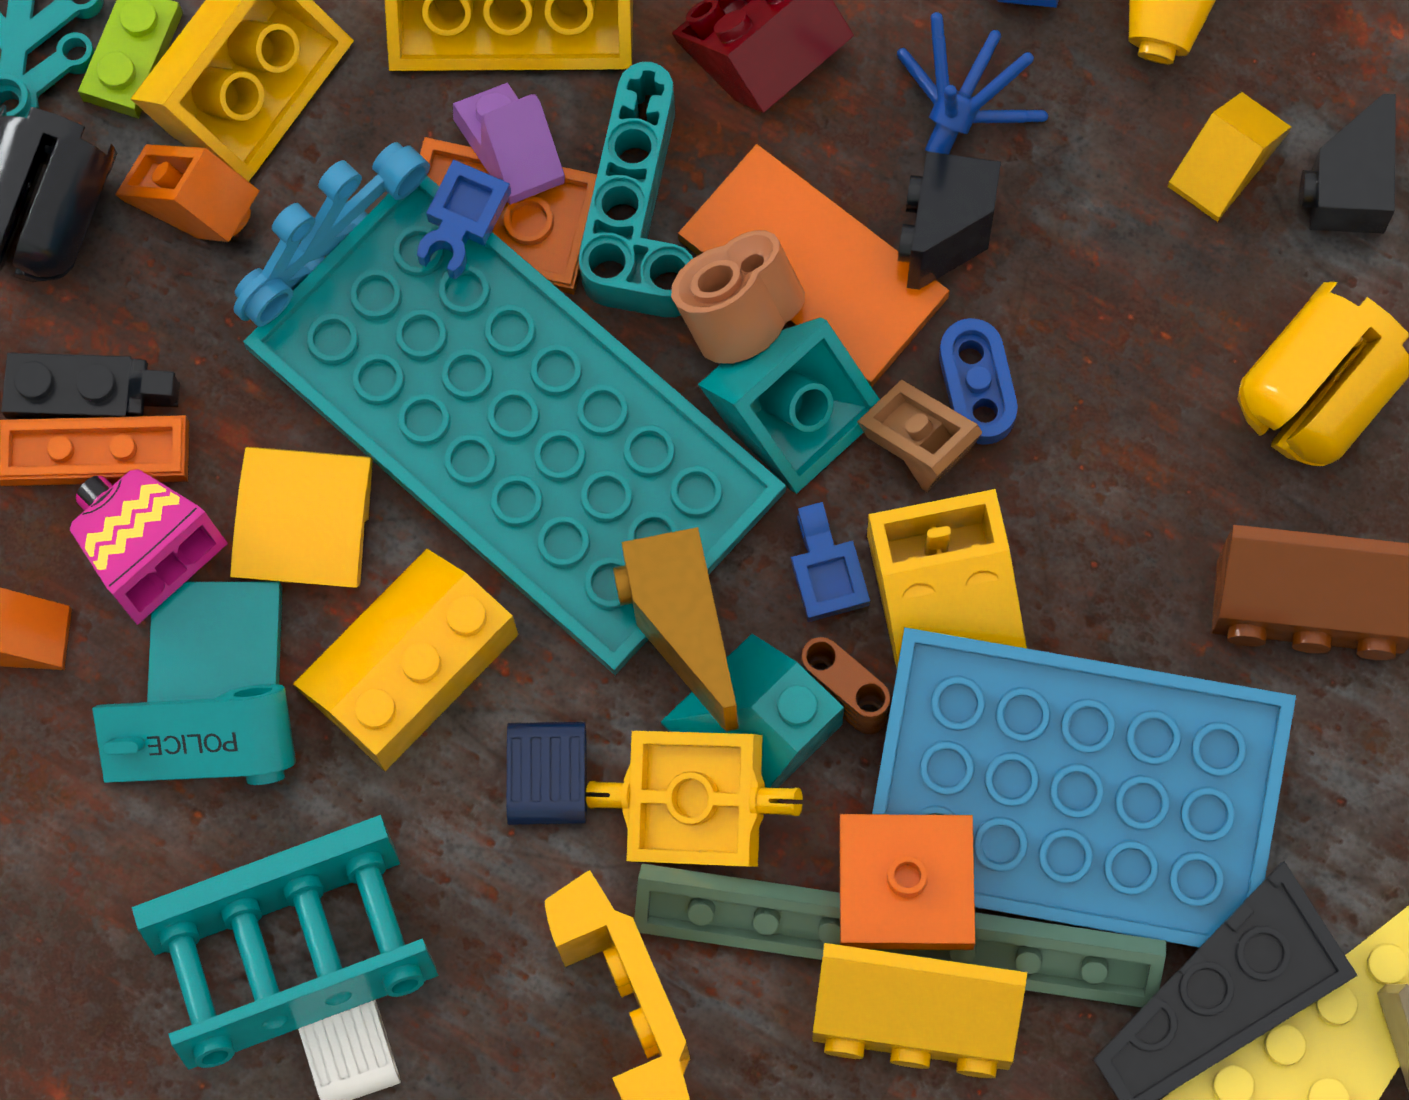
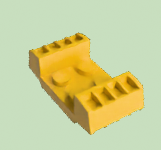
M589 870L548 897L544 902L550 931L564 966L567 967L602 951L621 998L633 993L639 1005V1008L629 1012V1015L647 1059L657 1054L661 1056L612 1078L621 1100H690L684 1079V1074L690 1061L687 1042L634 919L631 916L614 910Z

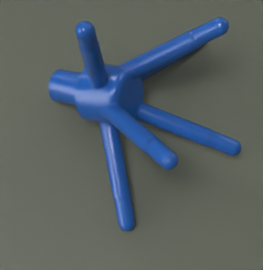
M934 12L930 18L936 85L907 49L900 48L897 51L899 60L934 104L929 118L936 122V125L925 148L928 152L950 154L958 133L968 134L973 123L1045 122L1048 119V113L1045 110H979L1033 62L1034 57L1030 52L1021 55L973 98L971 97L1001 39V33L998 30H992L988 35L960 91H957L954 85H949L946 41L941 13Z

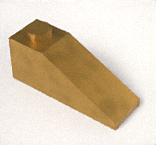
M698 527L621 542L625 565L613 568L620 606L633 603L638 628L725 731L738 729L737 705Z

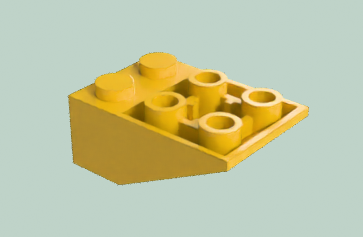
M996 489L868 515L867 538L896 668H898L904 627L1027 648L1011 554Z

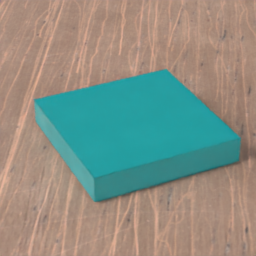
M280 581L185 582L151 613L147 702L215 699L223 693L241 687L279 684L283 590Z

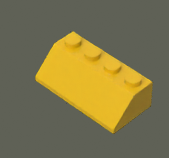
M385 0L389 71L628 69L632 65L633 0Z

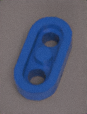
M975 318L957 321L945 331L939 352V360L950 407L952 410L978 424L982 434L976 441L977 444H993L1001 441L1011 432L1018 409L1003 341L998 331L986 321ZM965 349H975L981 354L982 359L978 363L968 364L961 360L959 354ZM979 407H989L995 412L996 418L991 422H980L974 417L973 411Z

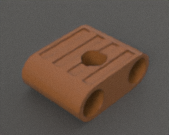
M818 637L807 642L802 650L801 666L844 707L843 719L864 734L877 733L883 729L887 723L890 694L887 687L834 641ZM816 664H825L829 668L825 670H817L813 668V666ZM873 705L878 711L866 712L861 707Z

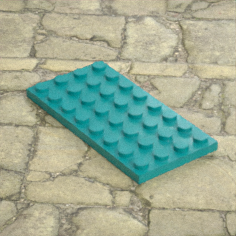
M426 176L423 182L410 195L401 200H395L388 193L293 290L292 299L283 312L270 323L261 327L258 326L243 343L253 356L366 456L372 457L375 464L611 673L616 675L649 640L637 626L633 603L620 606L613 568L625 565L621 542L698 527L709 575L784 495L786 485L493 232H491L485 246L468 239L465 245L467 255L466 268L457 279L448 276L447 266L453 257V253L449 250L440 249L435 251L426 267L419 264L417 249L421 239L427 233L439 228V226L428 222L426 215L439 186Z

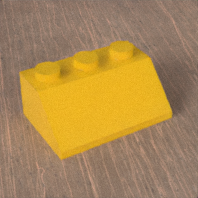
M205 0L131 97V100L174 139L187 147L207 148L249 182L354 40L313 0Z
M426 549L293 685L382 770L386 771L519 634L513 615L461 569Z
M824 943L812 1041L825 1043L824 1053L832 1056L863 1059L864 1050L867 1049L891 1053L890 1063L899 1066L928 1069L930 1068V1060L935 1059L956 1062V1072L962 1075L978 1078H996L997 1069L1009 1070L1013 1063L1027 972Z

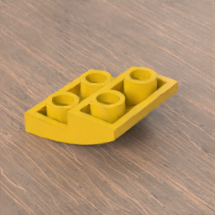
M246 447L236 507L230 577L353 588L360 586L364 525L369 520L372 457Z

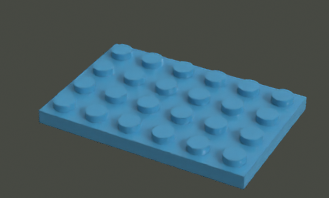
M904 627L872 814L973 815L974 904L977 908L1200 947L1265 880L1296 695Z

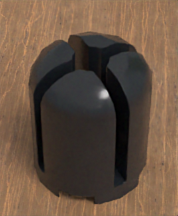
M6 105L0 108V271L7 261L44 164L48 166L16 248L13 266L16 267L14 277L29 282L53 281L64 277L74 267L107 177L118 154L112 144H110L106 155L96 146L81 138L85 126L35 107H31L27 118L7 116Z

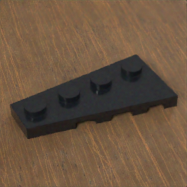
M1283 861L1092 1060L1117 1100H1158L1358 975L1285 861Z

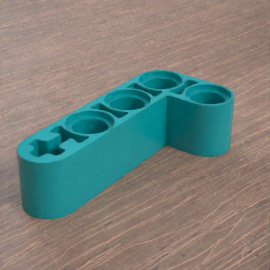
M639 62L631 65L622 73L618 82L579 251V267L583 288L586 295L593 302L606 307L654 316L678 317L681 314L671 298L672 290H664L654 284V280L666 272L678 274L693 257L681 246L648 239L675 119L672 78L666 69L653 62ZM646 95H652L646 111L647 121L639 119L638 104L644 102ZM631 148H640L649 153L647 158L638 163H627L619 158L623 152ZM619 204H627L637 210L631 218L626 220H614L606 215L612 207ZM605 261H615L624 267L622 272L612 278H601L593 273L594 268Z

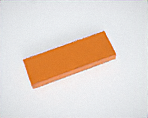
M186 415L0 420V486L83 484L93 476H103L113 484L130 470L136 469L143 471L159 482H188L189 420Z

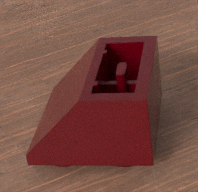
M703 0L689 10L686 15V21L672 32L677 43L735 101L762 113L767 111L854 36L833 0Z

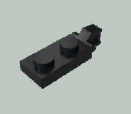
M7 352L1 412L6 419L10 420L143 416L144 406L178 407L180 382H178L174 372L147 370L148 363L146 360L132 359L131 356Z

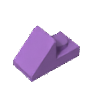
M507 82L453 103V120L489 175L510 183L511 194L507 200L509 205L564 184L565 175L541 103L535 94L518 99Z

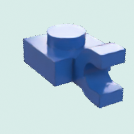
M823 502L798 508L799 516H797V522L808 553L791 557V565L807 621L812 622L869 606L870 598L854 542L849 541L834 545Z

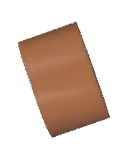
M754 230L739 235L724 246L707 250L691 259L678 272L672 284L671 298L703 356L715 363L733 364L750 359L766 350L779 337L785 323L790 321L801 310L805 302V292L775 234L766 230Z

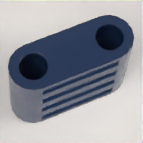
M586 722L508 723L506 789L508 825L586 823Z

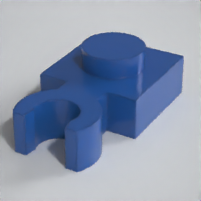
M453 159L426 212L428 222L439 226V228L427 233L421 239L417 249L419 264L426 267L435 251L440 249L449 250L453 253V257L447 266L448 276L457 279L466 268L467 255L465 245L468 239L485 246L511 194L510 183Z

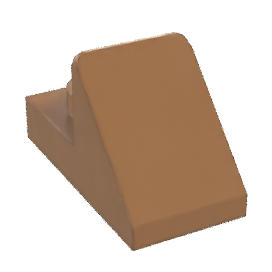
M902 379L857 421L868 439L905 461L921 489L925 492H928L972 449L982 434L978 424Z

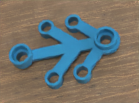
M394 142L387 146L375 159L372 169L377 175L348 202V198L359 187L362 176L345 160L333 164L319 181L318 187L327 195V198L315 218L299 203H293L286 207L273 222L272 231L280 238V241L264 269L257 268L251 271L236 287L234 294L237 300L234 305V313L241 320H251L259 327L273 321L291 301L293 290L325 259L324 256H327L368 215L364 210L385 191L395 200H401L410 195L427 176L430 163L412 146L403 147L400 143Z

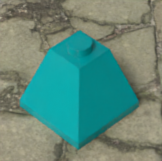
M821 317L782 330L779 337L766 350L750 359L733 364L721 363L698 384L728 428L796 494L864 433L857 421L880 400L827 320Z
M751 634L726 658L737 705L738 729L725 731L693 692L661 721V725L668 732L763 735L761 774L765 788H778L843 725L844 707L798 662L754 634Z

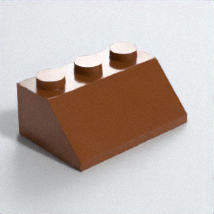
M1233 525L1217 559L1211 633L1227 635L1228 642L1240 646H1262L1266 644V639L1292 642L1294 650L1305 653H1326L1331 651V646L1357 649V656L1365 659L1396 658V653L1404 654L1409 648V543Z

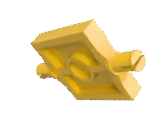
M632 731L631 760L624 777V783L589 781L586 792L609 793L610 796L586 797V804L590 809H623L622 812L628 828L627 861L758 867L759 827L764 814L799 816L803 804L778 803V800H803L801 789L797 787L765 788L761 774L763 735Z

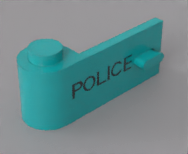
M260 684L241 687L223 693L215 699L103 704L92 708L104 783L246 776L247 784L263 785L284 779V770L294 766L296 763L286 690L283 685Z

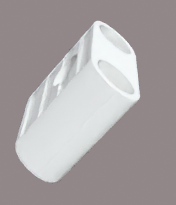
M376 1000L298 1029L320 1100H353L401 1083Z

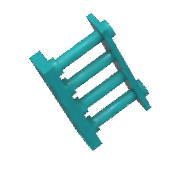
M381 815L131 907L137 929L153 954L156 956L167 952L171 955L191 1025L168 1035L172 1047L188 1070L195 1067L210 1068L219 1066L229 1061L235 1052L387 995L399 997L418 990L424 984V981L439 976L423 938L405 945L382 877L386 869L400 865V861ZM349 883H355L358 886L380 955L342 968L320 898L327 891ZM287 906H293L296 909L317 978L280 992L258 921L263 915ZM230 929L233 930L254 1002L217 1015L196 944L201 938Z

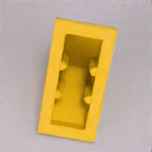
M1241 92L1212 113L1170 179L1168 187L1218 222L1288 135L1292 127Z

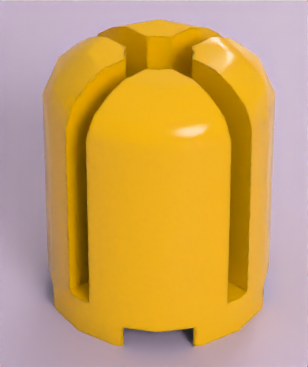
M1323 282L1305 306L1242 378L1237 398L1246 422L1259 436L1264 435L1269 428L1276 430L1287 422L1273 439L1271 447L1288 459L1313 466H1325L1339 460L1409 378V354L1402 346L1408 339L1409 333L1387 311L1370 298L1366 297L1361 305L1357 306L1346 298L1331 293L1337 282Z

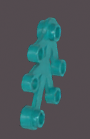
M8 0L6 18L0 12V106L9 99L18 100L19 104L12 111L6 112L7 116L27 118L31 107L39 109L38 96L66 74L86 73L95 49L90 39L79 32H72L63 36L57 44V51L25 73L27 56L75 17L89 19L96 16L101 11L104 0H90L85 4H76L74 0H54L34 17L35 0ZM75 47L86 48L82 58L78 60L67 59V54L71 49Z

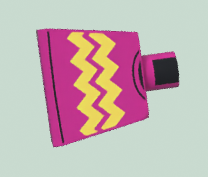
M139 469L130 470L114 485L103 476H93L87 479L77 491L76 502L84 512L72 521L70 531L106 588L137 625L228 544L203 509Z

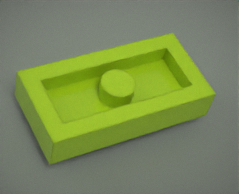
M116 0L78 90L84 102L139 119L142 109L131 100V97L168 50L183 14L179 2L172 0Z

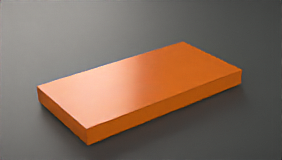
M758 144L752 148L678 232V241L697 256L707 250L724 246L739 235L754 230H766L775 234L805 292V302L801 310L785 324L793 327L820 317L827 320L871 387L874 386L949 298L950 290L937 280L919 290L907 288L909 263L898 261L899 251Z

